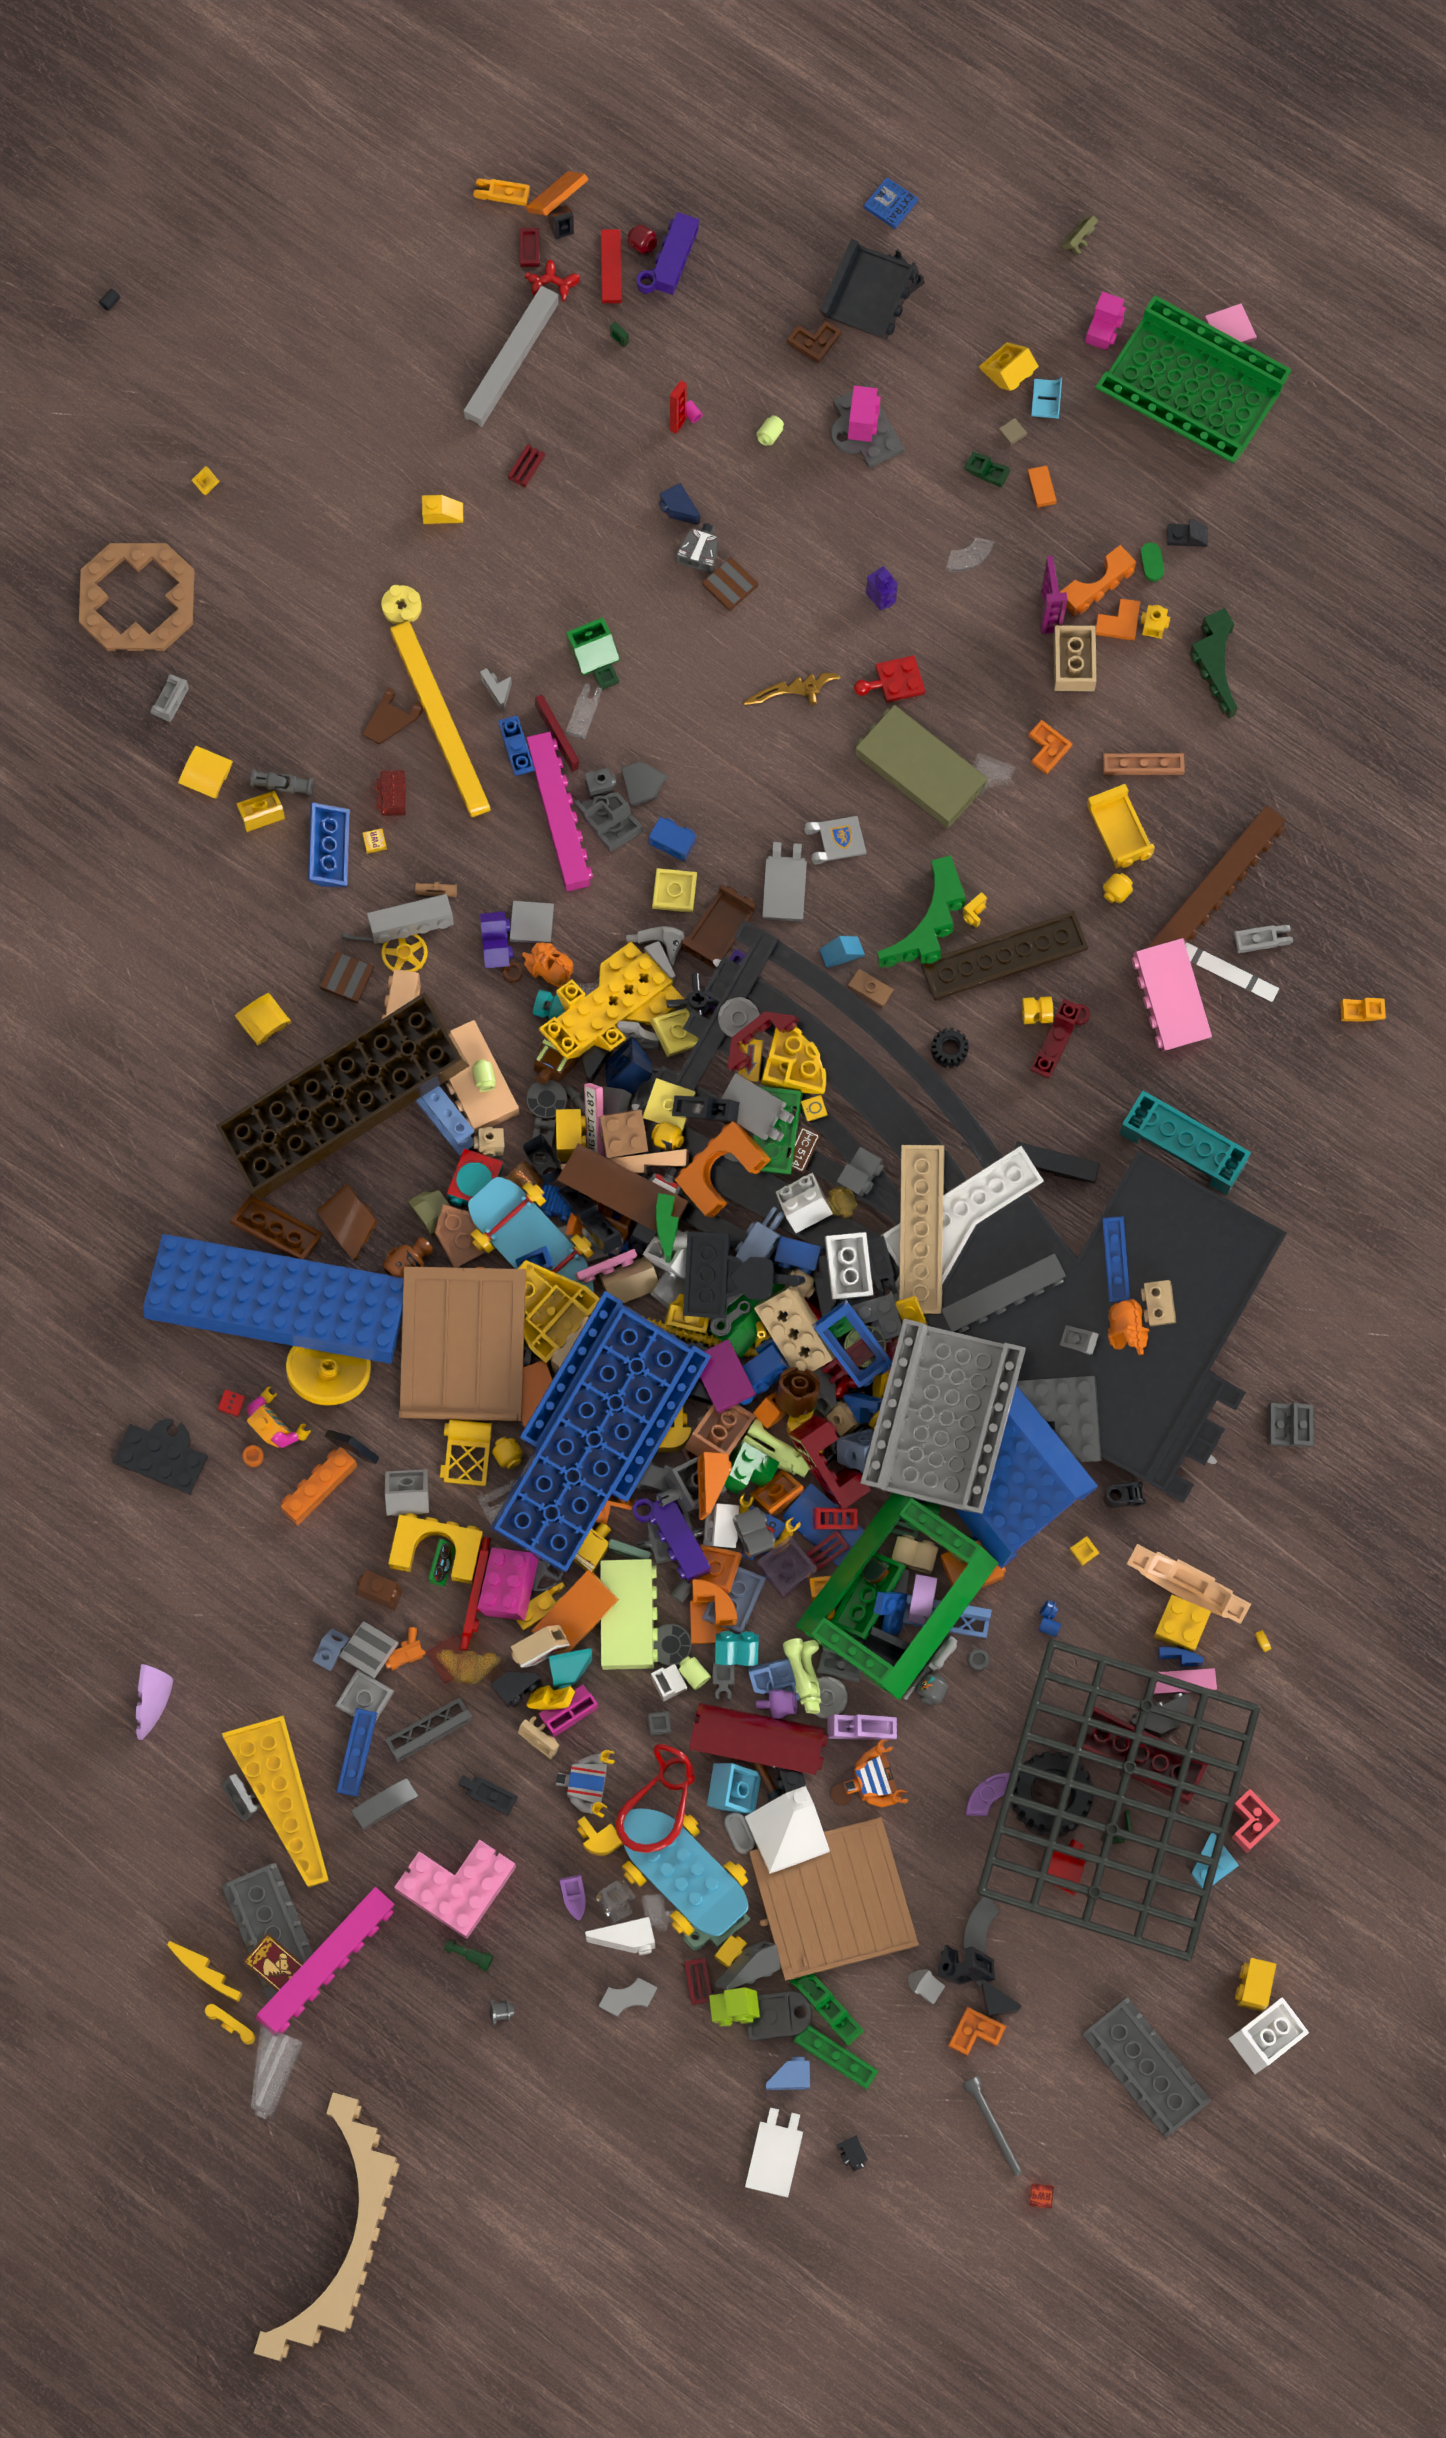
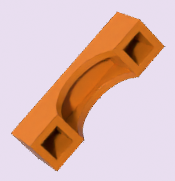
M1119 545L1105 556L1104 567L1106 574L1101 580L1090 584L1074 580L1060 591V593H1067L1066 608L1073 616H1076L1078 613H1084L1092 602H1098L1104 597L1105 592L1109 589L1114 590L1119 585V581L1123 578H1129L1135 572L1136 561Z

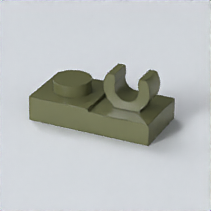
M1094 215L1081 220L1061 244L1064 250L1072 249L1074 254H1081L1078 245L1087 247V242L1082 238L1091 234L1095 229L1094 225L1098 222Z

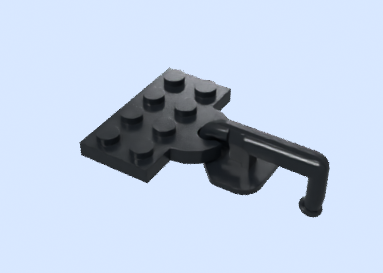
M687 1232L683 1316L726 1318L727 1297L736 1296L743 1292L748 1299L764 1300L771 1296L773 1284H789L791 1287H797L798 1285H803L806 1281L805 1277L801 1275L773 1274L774 1266L768 1258L750 1257L743 1262L738 1257L729 1255L730 1234Z

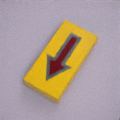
M754 1039L747 1045H741L751 1059L747 1061L748 1065L739 1071L738 1074L751 1082H759L763 1040Z

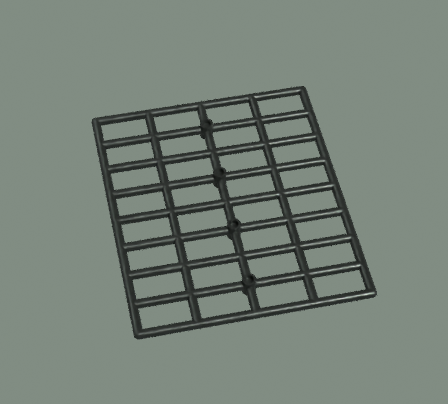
M1050 1639L1047 1643L977 1888V1894L1169 1956L1191 1961L1259 1717L1260 1706L1215 1690ZM1058 1649L1098 1662L1092 1685L1050 1672L1049 1668L1054 1650ZM1106 1665L1149 1678L1143 1701L1100 1688ZM1046 1679L1088 1692L1089 1695L1083 1715L1040 1702ZM1157 1681L1199 1694L1200 1697L1194 1717L1154 1705L1152 1698ZM1097 1696L1138 1708L1139 1716L1134 1732L1092 1719ZM1208 1698L1251 1711L1245 1733L1202 1720ZM1037 1710L1080 1723L1075 1745L1072 1746L1031 1733ZM1148 1712L1191 1725L1186 1747H1180L1143 1735ZM1088 1727L1132 1740L1126 1762L1082 1749ZM1201 1728L1241 1741L1242 1746L1237 1764L1194 1751L1199 1729ZM1028 1741L1071 1754L1066 1777L1022 1764ZM1140 1743L1183 1756L1177 1779L1136 1766L1134 1762ZM1080 1757L1121 1770L1122 1777L1117 1793L1074 1780ZM1191 1759L1234 1772L1228 1795L1185 1782ZM1022 1772L1063 1785L1057 1808L1013 1795L1019 1773ZM1131 1774L1174 1787L1169 1809L1167 1810L1126 1797ZM1071 1788L1113 1801L1114 1805L1108 1825L1065 1811ZM1185 1790L1225 1803L1220 1826L1176 1813L1182 1791ZM1013 1803L1054 1816L1048 1839L1004 1826L1010 1804ZM1122 1805L1166 1818L1160 1841L1120 1829L1117 1823ZM1062 1819L1103 1832L1105 1837L1100 1855L1098 1856L1057 1843ZM1174 1821L1217 1834L1212 1856L1208 1857L1168 1844ZM1002 1834L1044 1847L1045 1851L1039 1871L997 1858L996 1853ZM1114 1836L1157 1849L1151 1872L1108 1859ZM1053 1851L1097 1864L1091 1887L1048 1874ZM1165 1852L1208 1865L1203 1889L1159 1875ZM992 1867H1000L1036 1879L1030 1902L987 1889ZM1105 1867L1148 1880L1143 1903L1101 1891L1100 1884ZM1047 1882L1085 1894L1087 1902L1082 1918L1038 1905L1044 1883ZM1157 1883L1199 1896L1200 1899L1194 1920L1152 1907L1151 1903ZM1098 1898L1140 1912L1134 1935L1091 1922L1096 1899ZM1148 1915L1192 1928L1186 1951L1142 1938Z

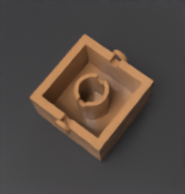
M638 1109L599 1116L601 1127L599 1135L600 1140L603 1141L606 1158L648 1151L642 1110Z

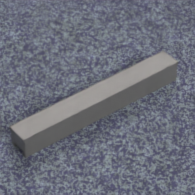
M543 286L540 287L464 409L466 420L470 419L478 423L480 427H483L558 306L559 294Z

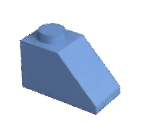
M792 2057V2061H787L766 2083V2090H809V2061H805V2057Z

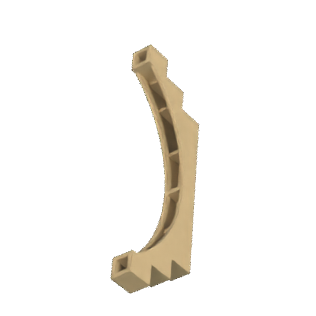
M333 2093L326 2113L335 2119L342 2130L356 2167L359 2207L352 2244L336 2277L311 2306L294 2319L267 2333L260 2331L254 2351L256 2355L281 2362L282 2357L286 2358L290 2348V2345L287 2344L288 2340L314 2347V2343H319L322 2330H319L320 2326L344 2333L347 2328L351 2329L354 2320L351 2312L353 2306H358L361 2294L357 2293L359 2285H364L367 2276V2272L364 2271L365 2265L371 2262L374 2250H371V2245L373 2241H377L380 2229L377 2228L379 2219L383 2220L387 2208L383 2206L385 2198H390L393 2189L390 2181L392 2176L396 2177L399 2169L396 2157L372 2151L373 2147L377 2148L381 2135L377 2134L378 2129L354 2122L355 2118H359L362 2106H359L358 2099Z

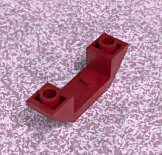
M1063 999L1055 1016L1054 1023L1030 1071L1048 1079L1050 1078L1072 1034L1082 1006Z
M763 1012L731 1038L728 1068L732 1071H741L748 1065L747 1061L751 1058L741 1045H747L752 1042L756 1033L759 1031L762 1033L771 1026L770 1022H773L779 1032L789 1033L797 1027L796 1023L800 1019L794 1015Z

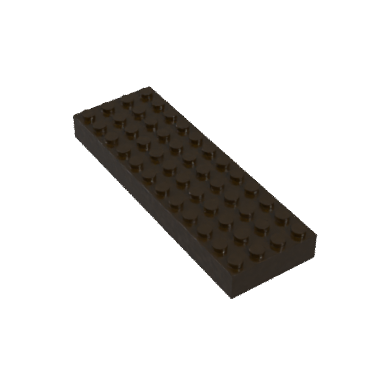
M424 992L217 1124L216 1127L251 1192L262 1199L470 1065L433 999Z

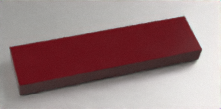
M543 695L535 697V707L551 736L556 738L558 748L572 772L578 770L579 759Z

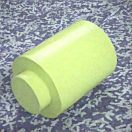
M688 1656L679 1663L681 1667L678 1671L694 1690L699 1689L711 1678L695 1657L690 1658Z

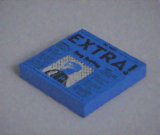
M886 178L865 203L864 209L896 229L917 204L918 198L889 178Z

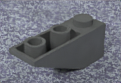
M762 1941L747 1947L716 1981L715 1987L724 1990L737 1989V1986L742 1984L754 1983L757 1978L772 1976L773 1972L781 1969L777 1945L768 1941Z

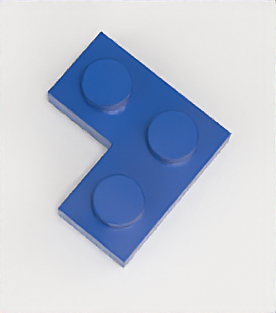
M878 1592L873 1613L884 1615L882 1631L890 1635H899L903 1626L904 1610L907 1607V1593Z

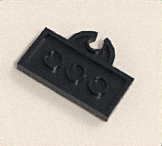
M173 1419L159 1421L153 1425L150 1431L130 1424L114 1457L113 1464L191 1495L208 1456L189 1448L190 1436L186 1427L180 1423L178 1425V1434L170 1436L167 1431L174 1424Z

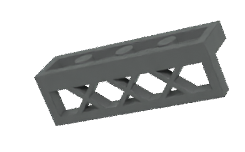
M459 1697L388 1737L385 1741L396 1761L400 1762L471 1722L473 1719ZM459 1704L463 1712L454 1717H449L450 1709ZM433 1718H444V1723L435 1728L430 1727ZM415 1728L426 1729L423 1735L416 1739L411 1738ZM398 1738L407 1740L405 1745L396 1750L391 1743Z

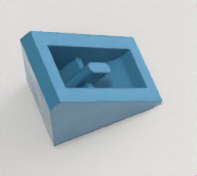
M839 936L819 950L826 969L865 956L857 936Z

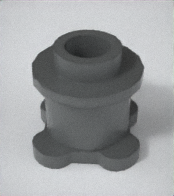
M490 1999V2018L492 2024L496 2025V2020L506 2019L510 2021V2017L514 2016L513 2003L509 2004L508 1999L505 2002L494 2003V2000Z

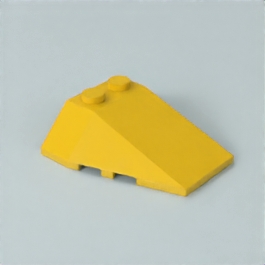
M525 1260L518 1268L526 1269L524 1338L529 1348L547 1363L552 1358L553 1352L558 1347L562 1348L566 1344V1338L572 1332L576 1333L579 1330L581 1321L586 1316L589 1318L600 1298L587 1286Z

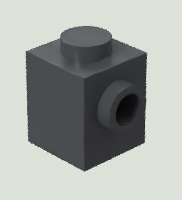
M609 768L585 773V782L590 799H593L595 796H605L614 793V786L617 784L614 773L610 774Z

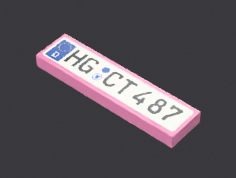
M592 1083L584 1084L586 1147L605 1157L603 1141L600 1140L599 1135L601 1133L599 1116L603 1115V1088Z

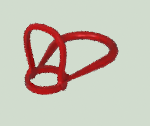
M658 1744L653 1749L654 1755L660 1764L659 1774L623 1805L615 1821L616 1834L622 1844L636 1852H656L671 1845L679 1836L683 1825L688 1786L693 1784L695 1780L694 1767L684 1753L665 1744ZM659 1749L671 1752L678 1757L664 1762ZM676 1763L685 1764L686 1781L681 1784H670L665 1781L664 1773L670 1765ZM657 1781L662 1782L666 1788L671 1790L682 1789L683 1793L673 1829L666 1838L657 1843L646 1845L636 1843L627 1836L624 1830L626 1815Z

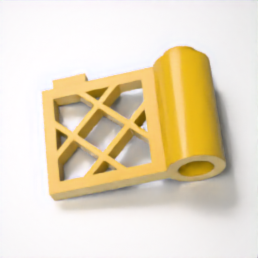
M450 1419L449 1423H445L444 1436H448L446 1463L441 1465L440 1478H444V1483L486 1486L492 1423ZM452 1445L461 1446L466 1453L456 1460L451 1454ZM475 1448H485V1455L478 1462L470 1454ZM469 1455L475 1462V1465L465 1471L458 1462ZM452 1458L454 1463L450 1465V1460ZM484 1461V1465L482 1468L479 1464ZM457 1464L464 1474L458 1479L449 1478V1470ZM478 1466L483 1472L482 1481L472 1480L468 1473ZM467 1476L469 1480H464L462 1478Z

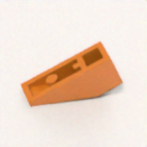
M704 1452L697 1458L700 1520H704L711 1513L731 1472V1462L729 1461L728 1454Z

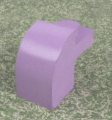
M916 1574L908 1621L925 1624L930 1618L937 1578Z

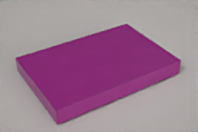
M729 1339L704 1351L711 1358L700 1377L718 1413L756 1395Z

